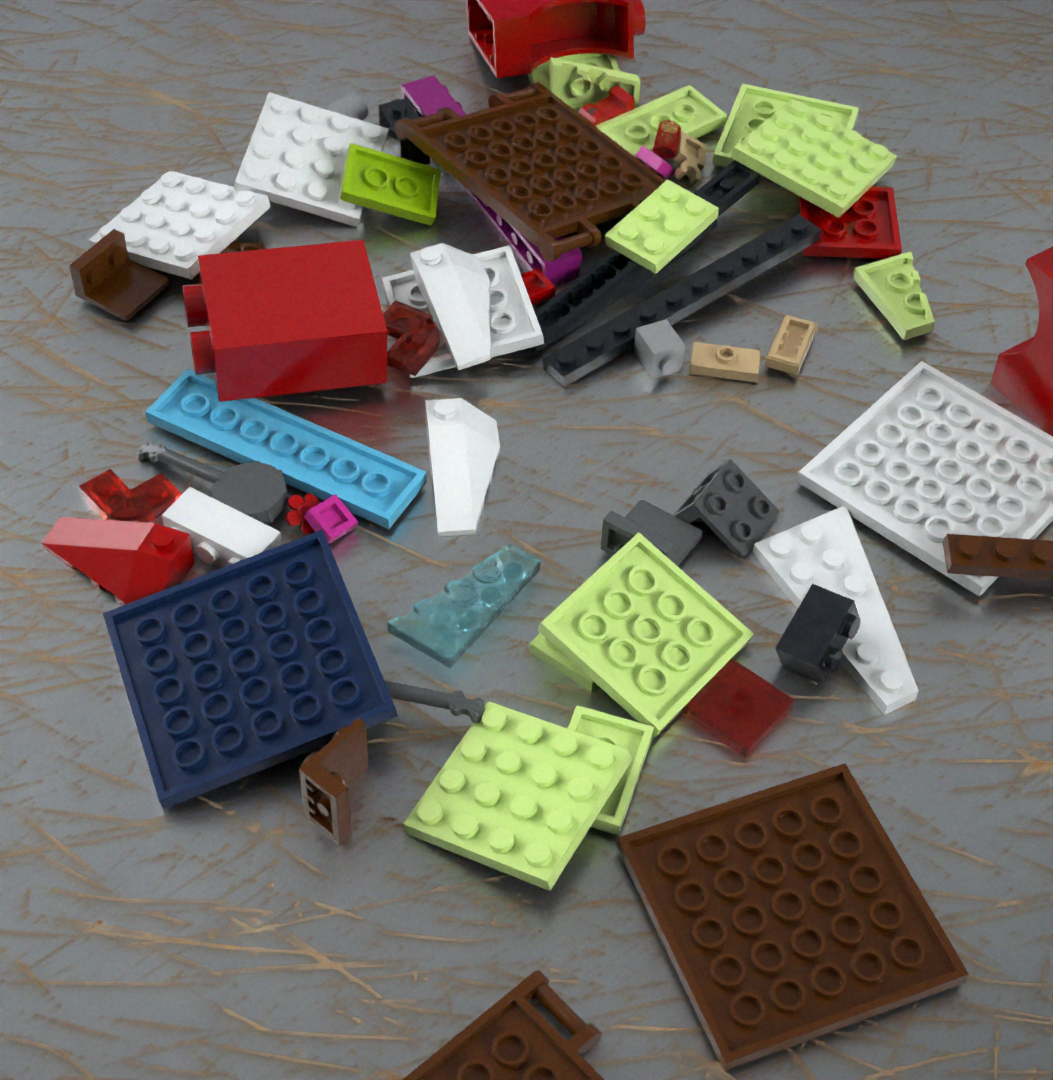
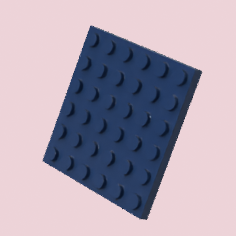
M323 529L103 613L157 797L163 809L327 745L341 727H348L357 718L366 723L367 729L398 716Z

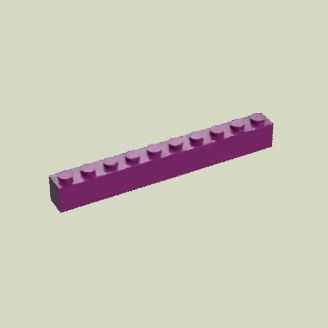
M434 75L401 85L402 99L408 98L419 117L435 114L438 109L444 107L451 108L459 116L467 115L463 111L461 104L456 102L449 94L447 87L442 85ZM465 188L529 271L539 268L554 286L579 277L580 263H582V254L579 248L563 253L560 258L547 262L542 257L537 246L528 241L524 235L508 224L493 209L485 205L469 189ZM564 235L556 238L555 240L559 241L568 237Z

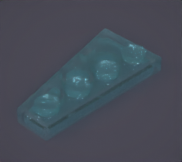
M508 544L472 567L471 574L461 580L455 578L444 585V591L432 599L424 598L413 605V611L401 618L397 615L388 621V632L451 668L540 571L541 561L512 544Z

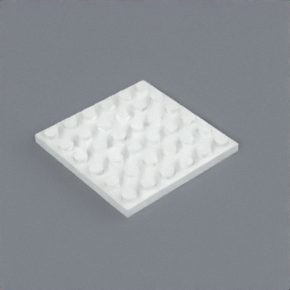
M921 361L798 472L797 482L838 508L845 506L850 516L980 597L998 577L947 573L943 540L946 534L1035 540L1053 521V436Z

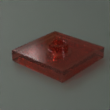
M731 658L684 706L682 714L746 758L793 709L795 700Z

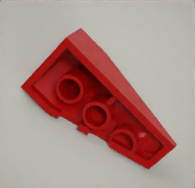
M59 517L41 543L43 549L73 570L78 569L88 576L93 585L99 589L103 587L113 594L116 601L121 605L129 604L181 584L194 564L189 533L157 523Z

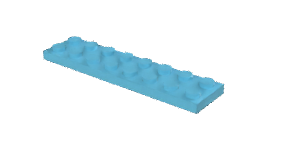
M186 369L145 412L147 422L236 462L244 464L260 461L278 470H282L286 484L308 494H313L317 498L326 500L336 494L351 513L387 529H390L427 483L426 471L257 398L219 402L215 380L203 375H195V372Z

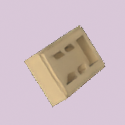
M785 314L766 356L765 367L798 375L816 334L818 323Z
M693 342L689 374L757 383L761 350Z

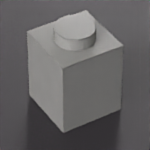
M667 319L636 328L634 354L651 379L670 375L683 369L685 344Z

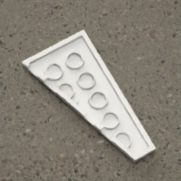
M845 506L754 544L752 554L797 609L812 584L854 600L861 619L860 627L853 639L848 638L845 643L840 662L883 715L916 700L919 691L848 509Z

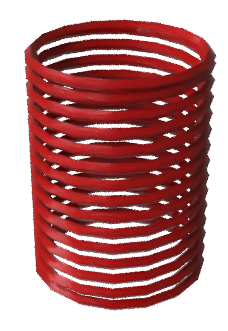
M670 120L659 123L653 153L658 154L663 159L675 156L681 127L678 123Z

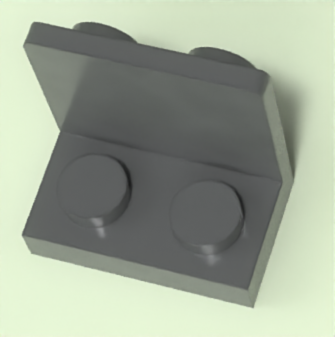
M730 459L709 472L673 516L687 523L694 522L696 525L704 521L738 558H742L748 554L779 514V509Z
M640 500L626 517L610 511L603 519L601 550L614 555L639 532L678 566L700 541L702 530L644 500Z

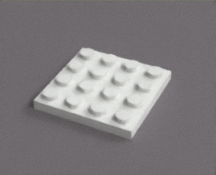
M269 92L237 174L234 190H249L268 196L271 202L358 227L364 206L339 200L347 150L350 143L382 152L389 129Z
M169 171L163 174L148 190L142 192L141 196L128 207L122 209L120 214L107 225L101 227L88 241L90 247H92L113 229L124 233L130 260L146 267L192 279L200 272L199 255L219 254L271 206L266 195L249 190H234V187L227 186L226 184Z
M510 245L473 254L479 258L490 282L491 358L544 344L543 333ZM414 270L383 277L384 289L411 378L456 367L416 283Z

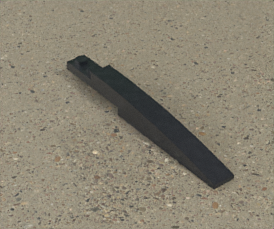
M734 160L693 194L718 207L719 217L760 183V174ZM717 219L713 223H711L702 233H700L690 244H688L662 269L667 267L678 257H680L691 247H693L696 243H698L701 239H703L706 235H708L711 231H713L717 227ZM612 249L535 311L543 333L544 344L531 348L539 351L563 337L656 274Z

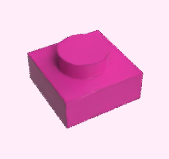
M642 145L635 156L657 175L660 174L664 178L671 180L675 174V169L645 146Z
M336 494L309 509L304 516L315 532L323 529L328 544L354 530L358 524L356 518Z

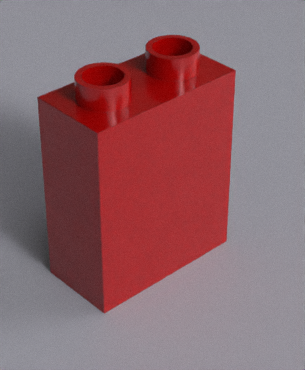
M364 240L198 256L201 284L182 286L186 322L188 328L206 326L207 331L190 332L195 375L214 373L219 402L387 383V327Z

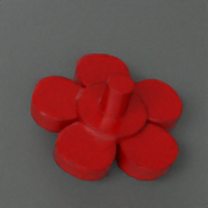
M307 494L304 498L299 495L291 496L287 501L288 507L292 510L285 516L287 524L291 527L300 524V531L304 535L314 533L315 530L304 516L309 509L319 504L318 498L313 494Z

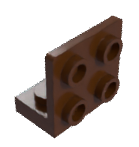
M115 229L69 265L77 297L126 321L131 319L169 286V279L129 259L124 233Z
M357 718L348 727H341L326 746L319 752L311 753L299 768L304 816L339 844L352 834L348 786L368 769L366 723L360 718Z

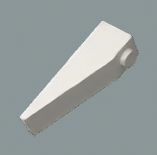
M444 243L410 253L416 283L458 371L491 360L490 282L479 258Z
M462 398L425 400L426 434L438 537L475 534L484 506L488 484H490L493 476L494 464L500 452L497 422Z

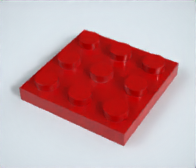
M871 187L839 218L798 196L799 214L821 229L820 240L803 249V256L887 259L901 254L902 246L893 187Z

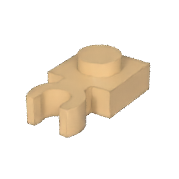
M683 131L680 132L676 154L673 157V161L680 165L675 170V177L679 180L686 174L689 178V186L692 187L701 179L700 171L705 167L706 144Z

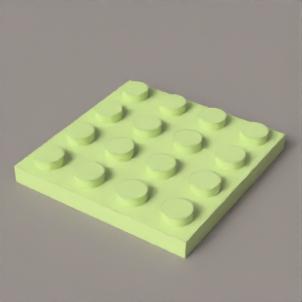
M742 84L714 151L712 164L724 166L725 168L734 161V159L730 158L734 147L791 99L807 104L810 109L821 115L831 117L836 123L850 130L854 129L859 108Z
M791 99L734 147L730 158L839 218L894 165L897 155L888 151L883 145L867 140L857 131L847 129L836 123L831 117L821 115L810 109L807 104Z
M639 532L550 613L537 629L639 723L653 726L654 737L689 704L754 636L752 631Z
M488 701L481 721L473 723L403 823L404 829L408 835L551 891L632 761L630 750Z

